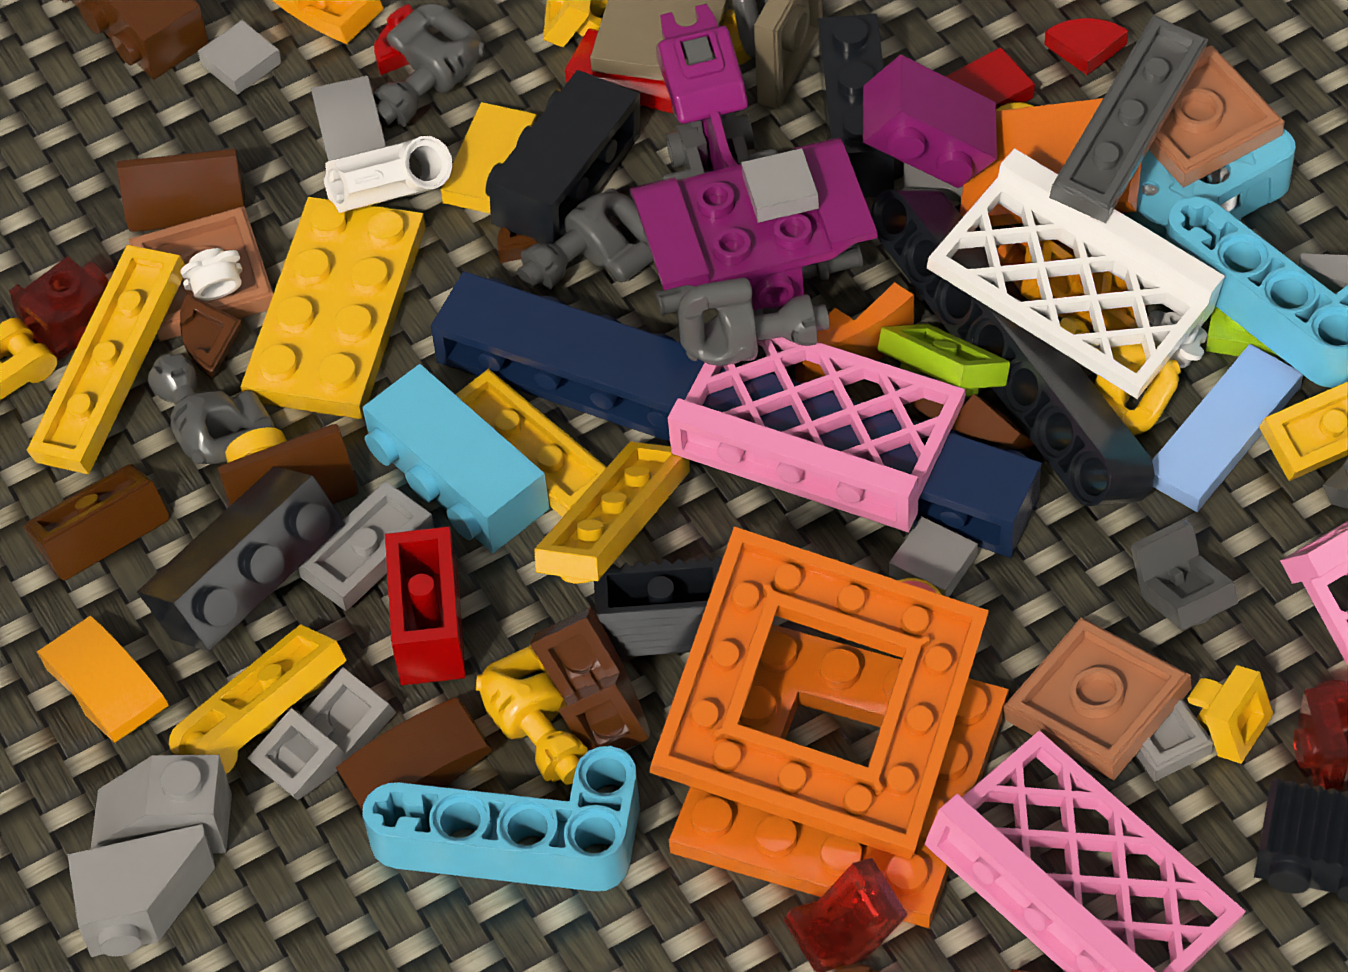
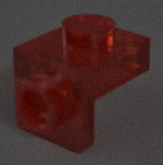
M1332 680L1324 682L1315 688L1304 689L1298 720L1299 728L1294 729L1293 739L1300 769L1310 768L1314 787L1322 786L1326 790L1332 788L1342 790L1348 768V746L1343 729H1348V682Z
M868 858L853 862L818 901L792 908L785 915L784 922L815 972H827L840 966L866 960L908 914L874 859Z

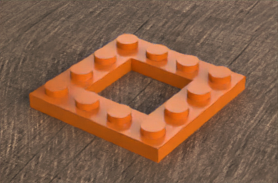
M734 526L651 762L649 773L911 860L989 610ZM775 616L902 658L868 767L738 724Z
M772 624L738 724L785 740L798 705L881 727L902 660ZM968 678L911 860L691 786L669 838L670 853L930 929L950 867L926 847L924 843L939 809L956 794L963 797L981 781L1004 716L1003 706L1008 702L1009 689Z

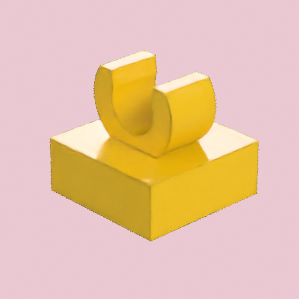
M546 0L543 40L564 48L576 31L581 36L585 35L588 28L599 31L602 18L598 17L605 11L608 0Z
M1238 665L1235 666L1224 685L1212 679L1201 678L1187 698L1190 704L1202 707L1196 719L1203 729L1210 731L1217 755L1242 764L1273 716L1260 672Z

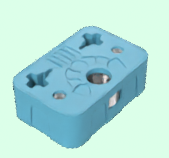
M1283 129L1282 136L1184 188L1148 150L1142 160L1136 212L1122 214L1165 240L1170 209L1177 201L1186 197L1198 196L1208 198L1240 221L1242 217L1267 203H1272L1288 192L1296 148L1295 140Z

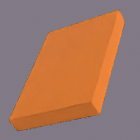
M1103 98L996 111L997 159L963 185L959 211L962 217L965 216L997 179L1001 163L1014 148L1056 174H1059ZM1142 162L1114 208L1121 213L1136 212ZM997 204L988 214L991 227L1023 223L1021 217L1000 204Z

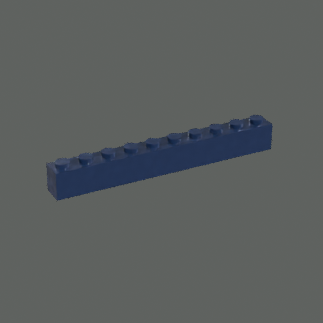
M465 271L462 272L431 324L437 363L475 376L481 375L489 368L513 389L669 442L668 416L678 398L686 399L704 364L701 360L692 361L688 358L686 350L682 347L681 343L666 334H652L622 324L609 315H594L567 306L557 298L551 296L540 297L510 287L500 279L493 277L483 278ZM738 362V363H735L734 365H735V367H739V366H742V365H745V364H742V363H739V362ZM722 367L720 373L725 372L724 367ZM775 371L743 382L752 401L784 391ZM791 379L794 387L802 384ZM731 386L709 394L702 406L719 412H725L742 406V403L734 387ZM833 390L802 401L812 421L843 410ZM851 400L854 406L860 404V402ZM792 405L760 416L765 427L780 432L801 425ZM893 410L861 420L871 440L902 430ZM911 420L912 423H913V425H916V424H919V423H920V422ZM851 424L819 435L824 446L838 451H844L860 445ZM951 429L918 499V514L912 525H916L922 516L978 543L980 548L1012 558L1039 500L1041 463L1029 459L1016 450H1001L971 440L964 434ZM929 437L922 439L924 446ZM910 444L879 455L884 466L908 474H912L918 461Z

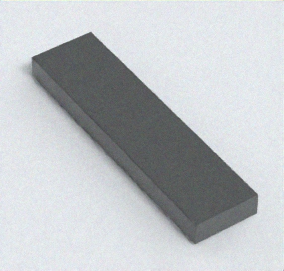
M1153 15L1052 184L1049 198L1106 224L1204 55L1209 39Z

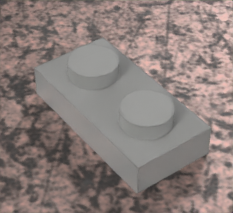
M384 481L343 520L345 525L298 568L300 578L347 611L387 573L385 534L434 528L432 514L387 481Z

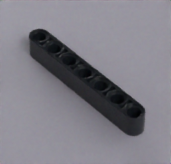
M888 189L882 191L875 198L871 209V217L875 224L879 241L950 334L1011 362L1006 386L991 388L1074 498L1087 506L1134 503L1146 498L1153 487L1155 475L1153 463L1148 453L1077 362L927 269L928 257L963 218L948 197L941 191L934 189ZM985 247L958 249L951 257L952 260L967 269L989 267ZM1013 281L1005 282L1007 294L1020 302L1028 301L1026 297L1021 295V291Z

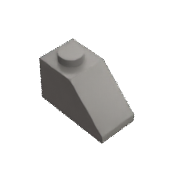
M152 755L99 788L91 849L203 824L212 853H226L232 792L220 755Z
M203 824L67 854L77 923L90 956L95 957L103 954L107 956H123L136 951L140 946L160 941L215 869L214 857Z

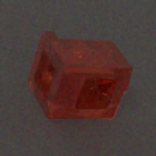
M67 256L24 289L17 284L9 290V294L17 317L33 332V339L38 343L44 344L60 361L77 348L109 280L94 263L88 262L80 267Z

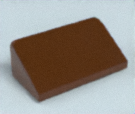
M236 149L117 161L125 220L131 232L165 229L243 206L246 211L245 185Z
M337 424L329 425L217 467L229 507L273 466L312 475L332 504L358 494L357 481Z
M128 464L26 522L23 528L54 573L62 580H67L166 523L169 519V513L153 481L133 464Z

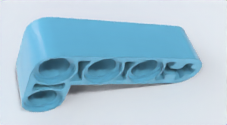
M1194 196L1177 201L1170 209L1166 240L1225 275L1215 306L1310 381L1319 386L1334 388L1348 382V285L1337 294H1334L1220 205L1208 198Z
M601 746L592 749L579 760L575 770L569 801L408 783H386L375 788L367 796L363 804V819L371 850L375 858L385 866L403 870L586 891H607L616 887L625 879L630 867L640 812L636 765L629 754L613 746ZM605 785L620 787L612 793L596 792L598 788ZM470 828L476 830L472 835L465 838L451 837L454 832L460 829ZM528 836L543 838L540 842L533 845L523 846L517 844L521 839ZM602 843L610 846L607 850L600 853L583 851L593 844Z

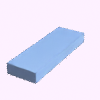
M1249 344L1153 458L1152 463L1155 473L1153 487L1198 512L1262 435L1259 425L1263 419L1281 411L1299 390L1303 374Z

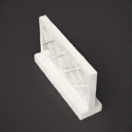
M1014 148L1001 163L997 179L928 257L927 269L1138 399L1195 326L1201 327L1214 311L1225 275L1116 209L1113 210L1105 224L1050 199L1051 187L1058 174ZM997 204H1000L1021 217L1024 227L992 230L988 214ZM978 226H980L981 231H974ZM1057 239L1074 250L1076 259L1044 262L1039 241ZM1028 242L1032 263L1000 265L996 245ZM985 247L989 267L967 269L952 260L951 257L958 249ZM1109 271L1126 282L1128 291L1097 294L1092 273ZM1080 274L1085 295L1053 298L1048 277ZM1037 279L1042 300L1020 302L1007 294L1005 282ZM1163 304L1181 315L1182 318L1177 324L1150 327L1144 305ZM1122 307L1133 308L1138 328L1106 331L1101 310ZM1089 311L1094 333L1073 335L1060 327L1057 314ZM1154 342H1161L1156 349ZM1142 344L1146 362L1135 373L1113 359L1111 347Z

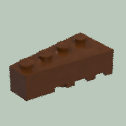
M61 0L64 3L68 1L73 2L79 8L83 19L96 34L104 32L113 41L118 54L128 65L138 64L153 80L209 43L200 5L195 0Z

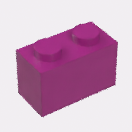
M900 54L863 86V143L945 183L960 188L997 159L996 102Z

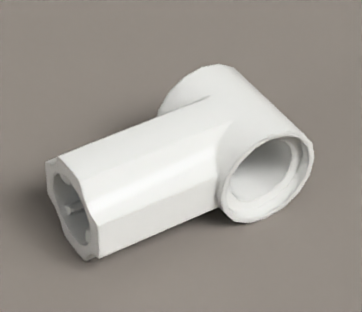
M420 136L399 144L330 160L325 163L326 174L323 180L328 199L334 203L338 212L342 213L400 197L413 196L444 185L451 174L452 157L448 148L439 139L432 136ZM411 154L421 164L422 173L420 179L415 177L410 169L409 159Z

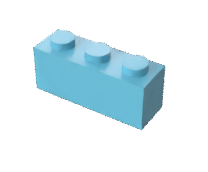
M418 364L363 406L368 434L365 435V442L376 459L385 466L393 463L405 474L408 484L420 499L426 503L434 500L447 512L449 521L462 537L467 540H472L475 537L492 554L550 509L545 473L421 364Z

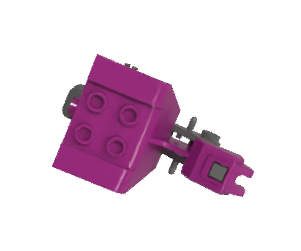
M707 4L695 6L696 23L691 26H680L677 24L672 12L661 14L663 40L656 45L657 62L677 119L681 123L675 126V131L665 133V139L673 168L684 166L685 170L666 174L661 181L629 189L663 290L655 291L660 315L665 316V314L677 312L680 299L693 287L741 277L748 278L751 283L754 316L775 313L790 299L804 295L803 280L817 277L819 282L829 280L830 273L858 266L862 267L863 258L858 243L878 238L841 138L837 137L793 149H803L818 193L819 209L758 223L742 176L741 162L775 155L778 152L775 149H768L748 154V150L755 148V142L747 114L739 116L735 114L736 111L744 110L748 107V100L729 30L726 26L718 27L715 16ZM758 345L757 356L751 362L767 357L762 346Z

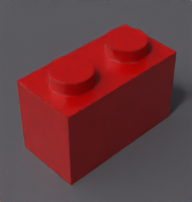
M450 527L385 534L391 642L401 686L465 679L466 669L458 567Z

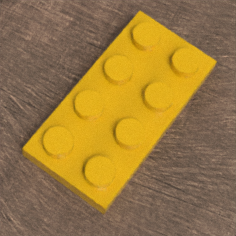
M308 197L240 386L241 391H253L257 394L262 404L363 419V406L369 401L426 229L423 213L370 205L339 213L332 201Z

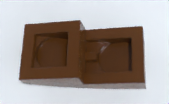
M973 394L961 408L952 429L968 437L1006 449L1028 452L1034 445L1021 428L991 402L976 394ZM925 398L909 403L932 419L940 415L944 406Z
M592 607L535 633L530 645L563 697L559 712L573 735L581 740L588 751L601 746H613L625 750L649 739L651 732L635 690L612 642Z
M455 697L433 706L388 730L339 764L336 769L363 811V804L367 796L379 786L386 783H408L426 786L432 784L435 787L446 788L493 749L462 701Z

